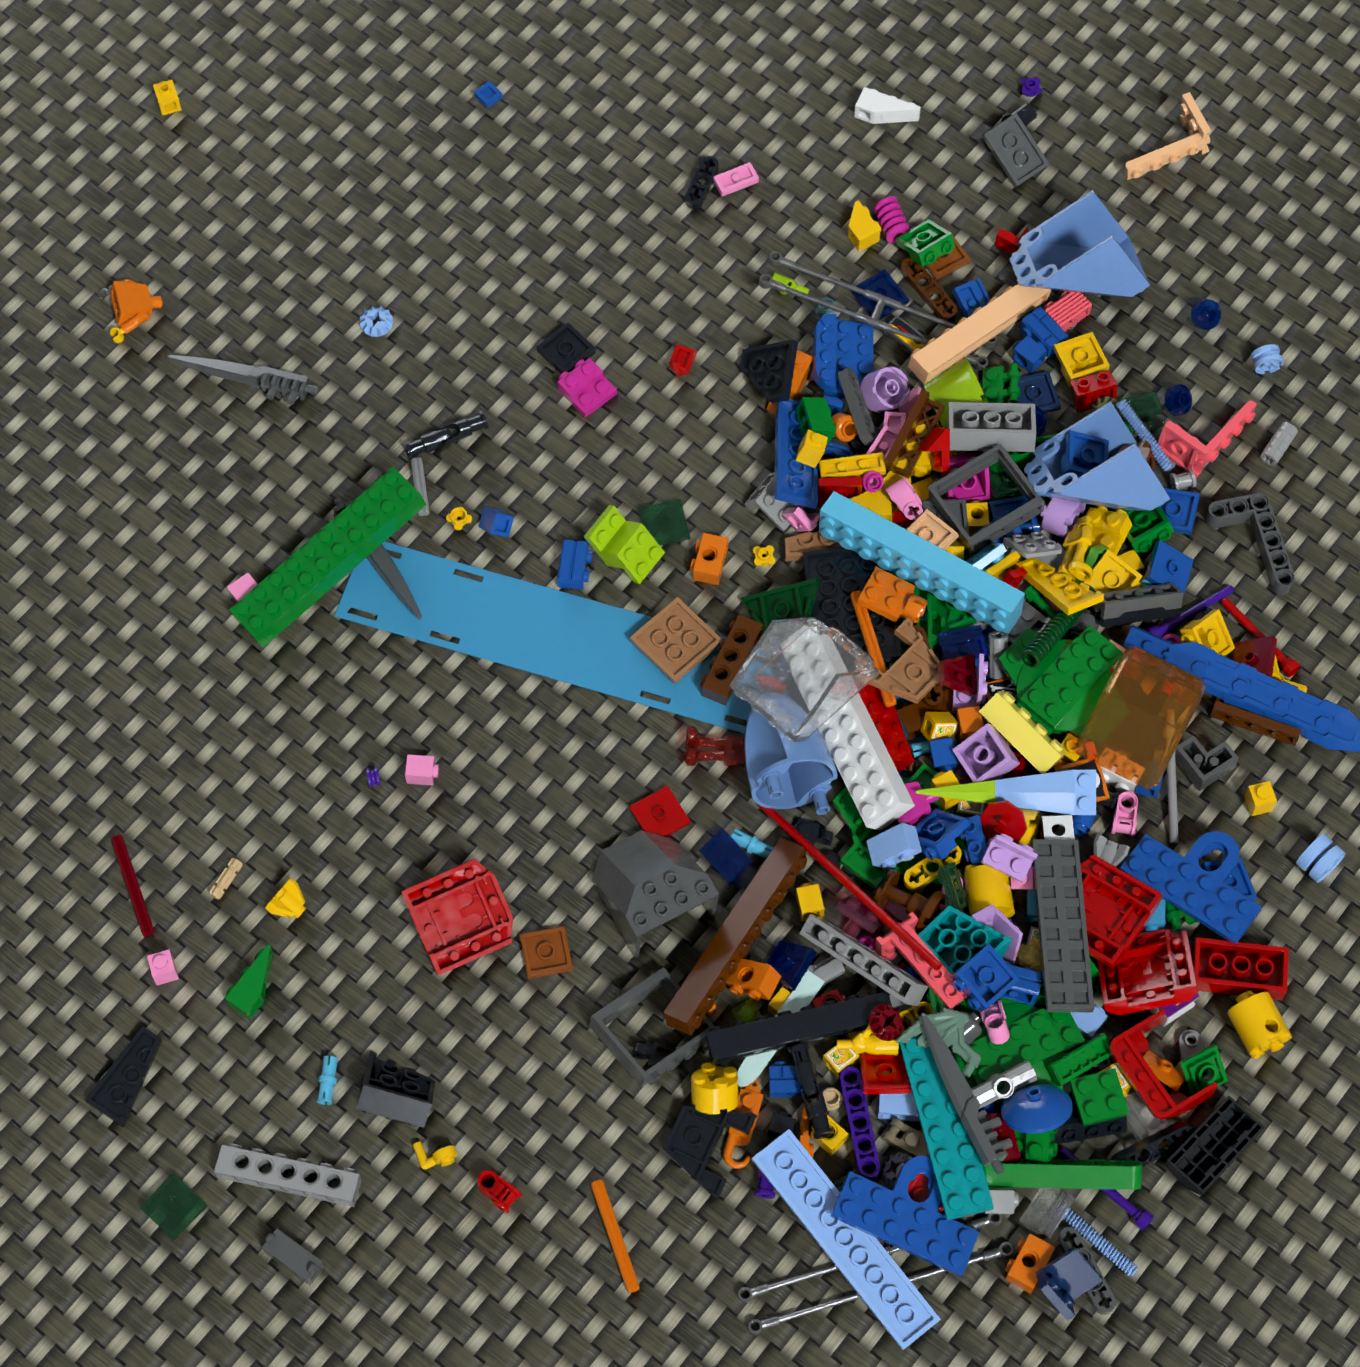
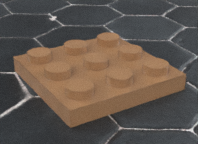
M678 597L630 636V642L674 684L715 651L722 641Z

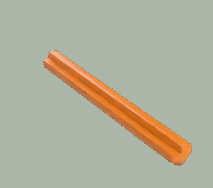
M596 1180L591 1183V1187L628 1293L636 1292L640 1288L608 1193L603 1180Z

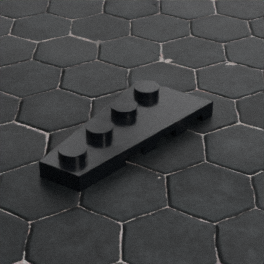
M142 1026L91 1091L85 1102L123 1128L159 1050L162 1039Z

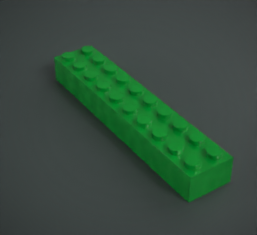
M392 467L230 608L229 611L256 642L264 648L426 506L424 499Z

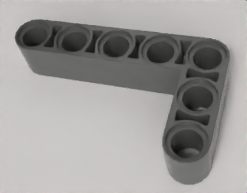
M1255 493L1212 502L1205 518L1207 525L1212 528H1221L1250 522L1273 592L1280 596L1287 595L1292 588L1295 576L1269 498L1265 494ZM1267 542L1273 543L1275 546H1270ZM1273 561H1277L1281 565H1276L1273 563ZM1279 580H1283L1287 584H1282Z

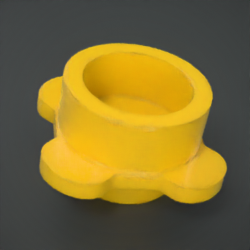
M463 507L454 508L446 516L447 521L454 525L455 530H462L465 524L472 522V516L467 515V511Z
M771 545L763 548L756 546L753 549L755 554L754 564L761 567L773 565L775 563V558L773 557L774 547Z

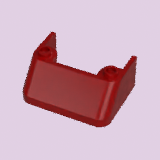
M1164 1008L1115 1037L1109 1046L1112 1058L1145 1106L1155 1118L1160 1120L1183 1115L1211 1098L1218 1087L1216 1082L1189 1098L1180 1092L1168 1094L1143 1058L1149 1048L1148 1041L1143 1034L1162 1023L1166 1014Z

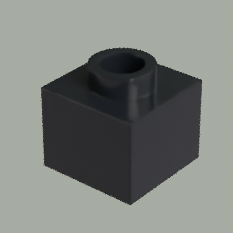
M773 1112L768 1129V1137L777 1139L788 1129L793 1133L796 1119L786 1112H779V1114Z

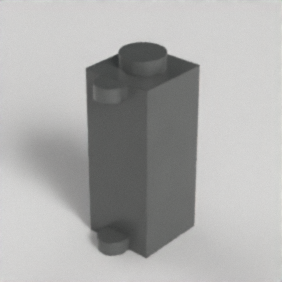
M276 1229L273 1233L270 1232L263 1240L262 1249L264 1253L309 1286L324 1268L323 1262L279 1229Z

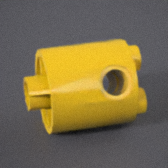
M968 865L965 867L963 876L969 916L971 917L973 914L993 904L1006 918H1011L1015 911L1009 876L986 865Z
M1251 990L1242 993L1236 998L1238 1004L1233 1006L1227 1013L1253 1060L1263 1056L1265 1051L1271 1050V1052H1276L1284 1047L1283 1043L1292 1038L1286 1023L1268 992L1256 994Z

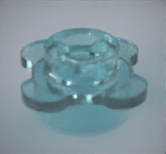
M829 297L820 298L823 301L838 306V303ZM819 304L815 309L817 316L835 314L833 309H824L825 306Z

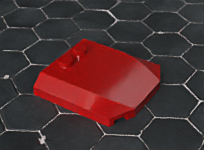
M1093 854L1088 860L1080 864L1089 955L1113 969L1120 963L1156 911L1162 899V893Z
M472 859L401 891L404 902L437 976L512 943L513 916L495 875L476 859Z
M1170 929L1140 933L1120 963L1113 969L1097 960L1105 1011L1116 1015L1188 1002L1198 993L1187 931H1182V935L1173 934L1170 932Z

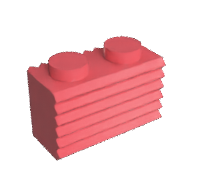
M1065 291L1061 294L1059 300L1047 303L1043 310L1064 331H1067V329H1070V327H1073V325H1076L1077 322L1090 314L1092 304L1082 293Z

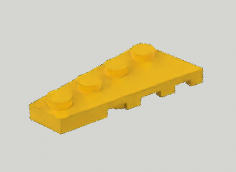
M1035 557L1015 565V569L1023 567L1028 572L1024 579L1067 615L1104 601V593L1100 591L1093 592L1084 583H1075L1071 580V576L1065 573H1056L1054 567Z

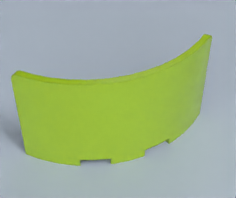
M967 357L958 361L926 384L923 383L925 390L930 392L929 399L945 405V409L939 419L943 428H948L949 402L989 403L987 398L984 400L981 398L984 393Z

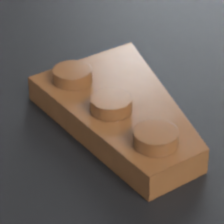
M810 531L785 538V561H804L803 552L842 546L832 539H826L819 531L814 533Z

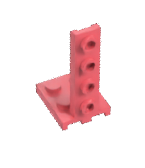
M1251 400L1248 401L1206 446L1196 437L1184 431L1179 425L1169 420L1163 427L1158 440V446L1163 448L1162 451H1165L1164 454H1167L1168 459H1171L1172 462L1186 472L1192 469L1197 478L1201 474L1203 467L1209 461L1214 462L1218 457L1219 450L1221 448L1225 450L1230 444L1231 438L1233 436L1237 437L1244 428L1243 425L1245 423L1249 424L1256 415L1254 410L1257 403Z
M911 912L909 918L899 925L938 960L917 935L918 918ZM892 930L882 938L880 936L876 938L875 952L892 961L899 951L947 1009L954 1008L968 997L964 991L959 992L954 988L951 974L943 964L940 970L935 971Z

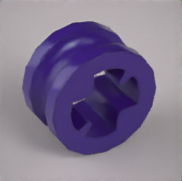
M377 766L373 770L366 768L369 787L372 788L375 784L381 786Z

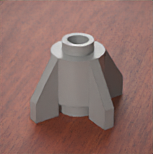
M1101 834L1096 835L1093 848L1094 855L1116 868L1122 866L1129 857L1130 847L1110 841Z

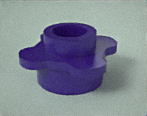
M1039 78L1021 79L1020 83L1023 86L1021 92L1023 95L1034 97L1041 93L1042 89L1039 87Z

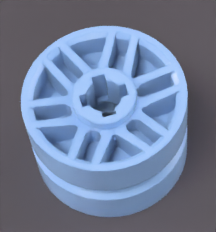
M1325 833L1312 842L1296 861V864L1303 871H1307L1312 867L1309 876L1316 883L1322 881L1346 855L1338 845L1328 850L1333 841Z

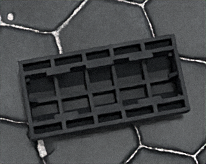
M1228 1096L1167 1160L1166 1164L1174 1177L1186 1188L1202 1196L1265 1127L1232 1097Z

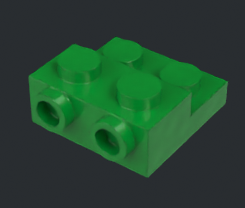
M929 219L896 238L897 246L907 251L910 259L922 267L933 264L938 257L951 253L953 248H955L952 233Z
M1160 506L1153 510H1124L1132 522L1127 539L1136 553L1149 551L1155 542L1159 540L1166 541L1175 532Z
M1058 1128L1043 1133H1022L1014 1130L1020 1156L1025 1157L1029 1161L1049 1163L1057 1155L1055 1134Z

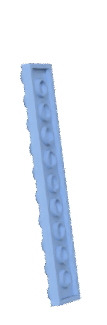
M790 1129L751 1159L902 1351L941 1320L876 1237L830 1216L840 1192Z

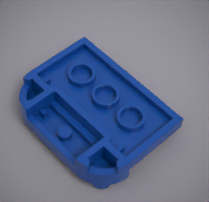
M824 314L811 334V337L814 338L811 380L815 381L824 390V394L845 398L838 377L840 371L850 367L857 376L860 388L864 377L873 372V326L837 319V314Z

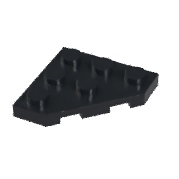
M794 339L742 349L739 368L771 403L789 401L798 347V342Z

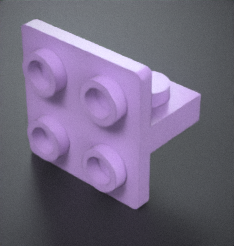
M996 834L988 841V847L980 863L1022 883L1038 854L1034 853V849L1028 845L1021 844L1020 846L1014 843L1013 838L1008 835Z

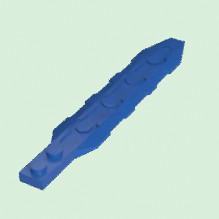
M1132 625L1123 647L1164 664L1177 682L1195 690L1200 689L1224 700V703L1231 706L1243 708L1254 714L1301 729L1300 734L1305 736L1307 740L1325 748L1360 752V720L1348 709L1326 699L1321 700L1299 690L1297 686L1288 682H1281L1260 673L1256 668L1245 663L1235 662L1197 642L1172 643Z

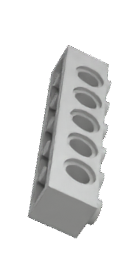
M810 914L799 933L905 1004L918 1006L929 987L821 916Z
M230 1143L229 1146H221L214 1170L215 1175L219 1179L355 1207L362 1180L360 1174H357V1171L354 1169L343 1168V1170L334 1169L333 1165L327 1163L315 1165L311 1164L310 1160L298 1158L296 1161L288 1159L287 1155L275 1153L274 1156L265 1154V1151L257 1148H252V1151H249L233 1143ZM241 1160L249 1161L245 1168L237 1167ZM267 1164L272 1166L268 1173L260 1172L262 1166ZM292 1169L295 1171L292 1177H283L286 1170ZM315 1174L318 1176L315 1182H306V1178L309 1175ZM334 1179L341 1181L338 1187H329L330 1181Z

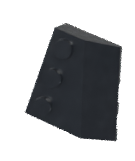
M370 1050L360 1085L356 1109L367 1114L373 1113L384 1116L388 1120L402 1121L413 1127L419 1126L424 1128L432 1106L435 1080L411 1069L404 1071L398 1068L396 1062L390 1059L387 1062L376 1058L377 1053Z

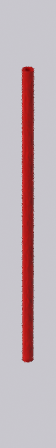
M757 804L761 810L800 846H803L816 861L935 971L941 969L942 964L774 808H765Z

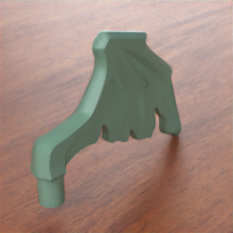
M943 1008V1011L939 1013L928 1014L927 1017L938 1031L946 1046L952 1045L953 1053L960 1055L967 1063L962 1073L970 1078L974 1069L978 1067L981 1056L965 1042L964 1025L969 1022L968 1014ZM918 1016L919 1020L896 1039L897 1043H908L912 1037L922 1034L917 1040L918 1046L929 1048L930 1045L921 1016Z

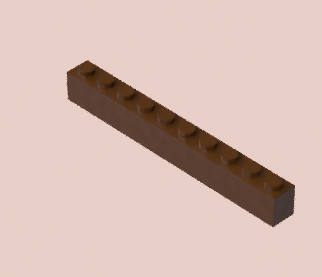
M782 838L779 839L663 1012L668 1026L688 1035H692L694 1030L699 1028L707 1010L713 1007L715 998L719 992L721 993L725 989L727 980L731 974L733 975L736 972L739 962L748 954L753 941L760 936L762 927L766 922L770 921L774 909L778 904L782 903L786 891L794 885L800 870L805 868L807 857L803 846Z

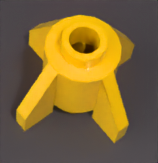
M290 878L265 909L274 915L290 919L295 916L298 919L306 909L303 906L306 901L298 883Z

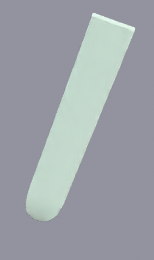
M807 970L778 1013L790 1010L791 1013L799 1012L800 1008L809 1006L825 981ZM777 1050L746 1057L737 1072L738 1086L745 1087L753 1083Z

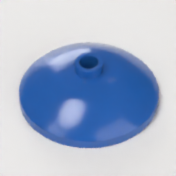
M1048 1084L1027 1085L1014 1091L1010 1097L1003 1101L1001 1116L1004 1123L1015 1131L1043 1133L1058 1128L1069 1119L1073 1110L1072 1101L1065 1091Z

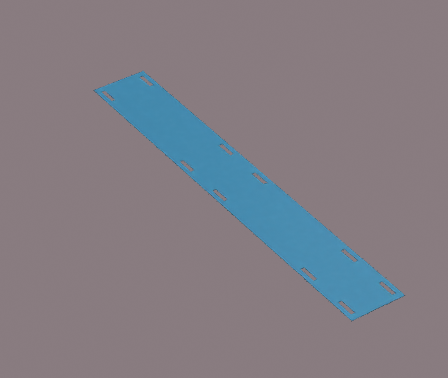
M388 542L382 543L386 550L402 554L400 559L391 558L408 585L422 618L419 620L413 615L366 558L352 570L334 615L338 618L744 734L746 726L725 721V716L729 715L747 721L756 701L763 695L771 693L769 689L766 693L759 691V685L756 684L757 675L772 676L778 679L776 665L773 666L772 664L750 658L727 705H722L702 696V687H700L703 676L705 674L708 675L711 670L709 665L714 656L717 657L720 652L718 650L719 647L674 684L630 642V636L653 617ZM457 569L484 578L482 582L454 575V571ZM349 607L378 615L377 619L372 620L348 613ZM435 631L459 638L460 641L458 644L431 637L430 633ZM756 646L753 653L769 657L768 654L770 652L767 649ZM727 657L726 660L734 661L735 658ZM718 675L716 678L723 680L726 676ZM798 687L790 690L787 689L784 695L796 702L816 725ZM641 691L671 699L670 703L666 704L641 697ZM895 695L897 703L894 706L896 710L904 704L909 703L911 705L914 703ZM924 735L908 741V745L926 741L927 738ZM930 753L924 754L931 759ZM917 756L913 759L917 762L920 756ZM956 757L957 766L956 769H953L954 775L967 784L973 783ZM904 769L899 772L901 779H910L913 776Z

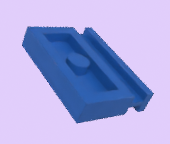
M980 278L952 290L966 318L970 317L978 307L983 308L991 300Z

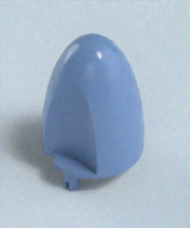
M778 693L763 695L753 705L745 731V764L753 800L762 807L774 809H790L814 801L816 813L818 815L827 814V811H830V806L828 805L826 794L832 788L831 781L837 779V770L820 731L808 714L789 697Z

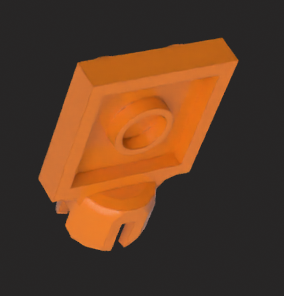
M875 567L857 600V604L894 622H897L899 618H910L912 622L918 623L920 621L919 617L923 615L928 601L914 593L915 585Z

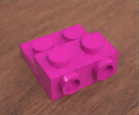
M591 358L586 361L583 359L578 361L573 371L570 373L566 371L558 378V391L585 418L617 395V389L604 377V372Z

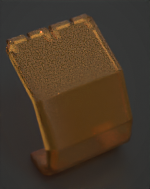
M1136 646L1128 647L1117 663L1076 743V747L1079 748L1076 754L1090 761L1095 756L1097 757L1095 760L1096 764L1109 771L1115 766L1117 767L1115 774L1129 781L1135 776L1138 778L1135 784L1150 790L1152 785H1158L1206 691L1205 681Z

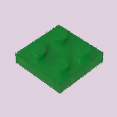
M1115 1068L1069 1081L1083 1127L1129 1115Z

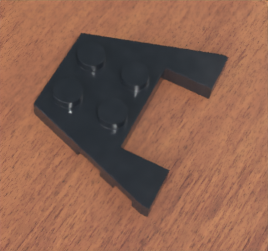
M683 1106L663 1149L707 1192L718 1200L727 1180L705 1170L726 1125L749 1135L757 1115L754 1113L727 1112L720 1110V1114H706L697 1111L695 1107Z

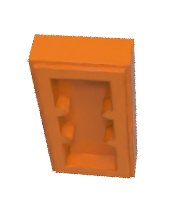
M1150 1050L1145 1053L1143 1058L1158 1080L1173 1090L1178 1091L1185 1082L1182 1072L1173 1067L1169 1061L1161 1059Z

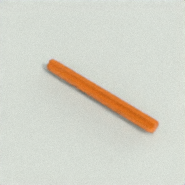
M860 590L852 592L850 596L871 663L882 673H885L887 671L868 610L857 604V600L862 593ZM880 689L885 706L891 707L896 705L895 695Z

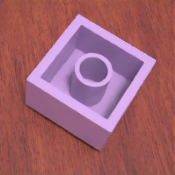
M989 723L952 749L973 783L999 780L1020 764L1001 733Z

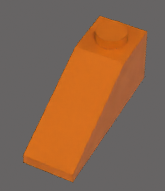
M797 350L790 392V399L795 401L813 371V356ZM769 402L767 411L776 415V403Z

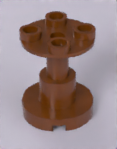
M890 869L885 878V886L877 890L874 900L882 909L891 900L905 907L907 914L913 912L919 920L916 931L920 933L941 914L942 911H940L939 906L940 903L945 905L947 896L939 891H936L930 899L918 893L912 896L896 888L900 878V871Z

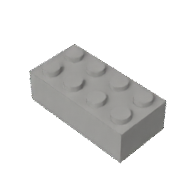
M949 402L948 429H950V450L985 451L987 448L992 449L1001 443L1004 449L1009 452H1035V404Z

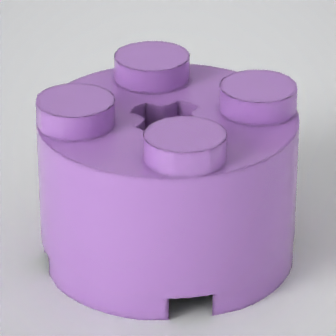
M885 367L867 374L861 383V390L867 407L873 412L881 414L903 406L910 395V388L908 389L906 383L908 382L906 375L896 367Z
M1051 498L1049 505L1045 504L1044 511L1040 514V516L1044 517L1040 528L1065 539L1071 527L1076 523V519L1079 518L1080 513L1084 514L1086 503Z

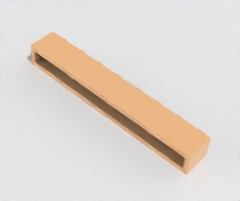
M1019 283L1014 287H1008L1001 296L993 297L983 308L978 307L970 317L962 318L952 329L951 327L947 328L937 339L932 338L921 350L920 348L916 349L910 355L911 359L908 367L926 384L1045 303L1051 290L1020 286Z

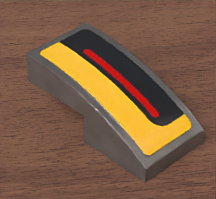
M898 316L889 323L894 328L926 339L914 327ZM884 331L886 336L900 343V348L910 355L916 349L920 348L921 350L926 346L896 333Z

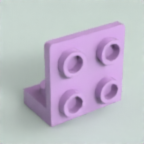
M979 654L976 668L977 693L968 696L953 690L952 711H957L959 708L985 705L988 662L984 661V654Z
M993 904L973 914L971 917L977 922L979 921L1013 939L1003 959L1012 965L1015 964L1023 936L1020 929L1010 922Z

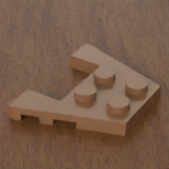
M907 618L895 630L894 634L909 645L910 648L885 673H882L865 660L853 672L852 677L918 704L938 683V663L940 661L932 649L927 647L920 632L915 630L911 619Z

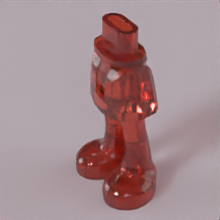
M688 726L685 740V748H687L685 752V765L694 766L699 761H723L725 766L745 763V739L732 735H726L725 738H706L698 735L695 726ZM697 748H715V749H723V750H722V751H699V750H697Z

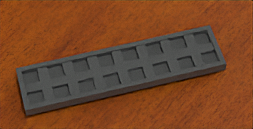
M1033 839L1031 847L1034 849L1033 852L1038 854L1036 860L1033 861L1046 1012H1093L1094 999L1078 840Z

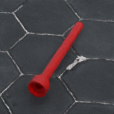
M1228 598L1221 599V605L1255 639L1266 637ZM1276 647L1275 655L1277 661L1281 664L1282 672L1290 678L1298 672L1301 665L1295 659L1287 658Z

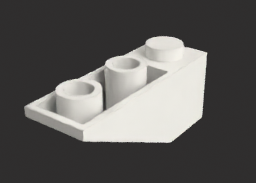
M864 87L855 105L854 117L872 124L919 121L921 107L912 102L900 100L895 96H889L875 89Z

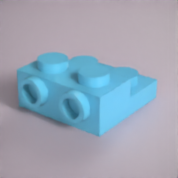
M992 542L966 560V562L985 572V570L1005 558L1006 555L1004 553L1007 550L1002 543Z

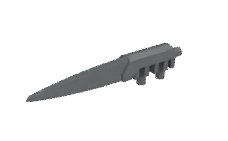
M167 355L165 357L170 361L203 373L247 384L253 388H262V391L265 392L268 389L266 398L270 400L274 399L277 391L282 392V396L285 397L288 394L286 402L290 405L294 404L297 396H300V400H304L307 393L317 394L318 386L309 384L307 376L266 366L255 367L223 360L180 355Z
M340 497L335 499L334 504L337 507L334 508V518L350 505L352 501L344 502ZM381 544L366 559L370 561L401 602L420 620L422 615L408 585L389 553Z
M922 1013L921 1019L933 1057L949 1096L960 1116V1121L984 1167L992 1165L996 1175L1001 1174L1005 1171L1001 1161L1008 1155L1004 1150L1013 1147L1010 1138L998 1142L996 1138L998 1134L996 1131L993 1132L992 1129L1002 1125L1000 1118L996 1117L987 1121L985 1117L987 1115L986 1110L978 1112L980 1103L977 1097L974 1096L963 1073L927 1015Z

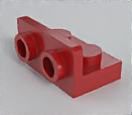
M1110 370L1070 381V386L1074 391V408L1077 413L1092 409V404L1097 401V398L1108 396L1117 400V382Z

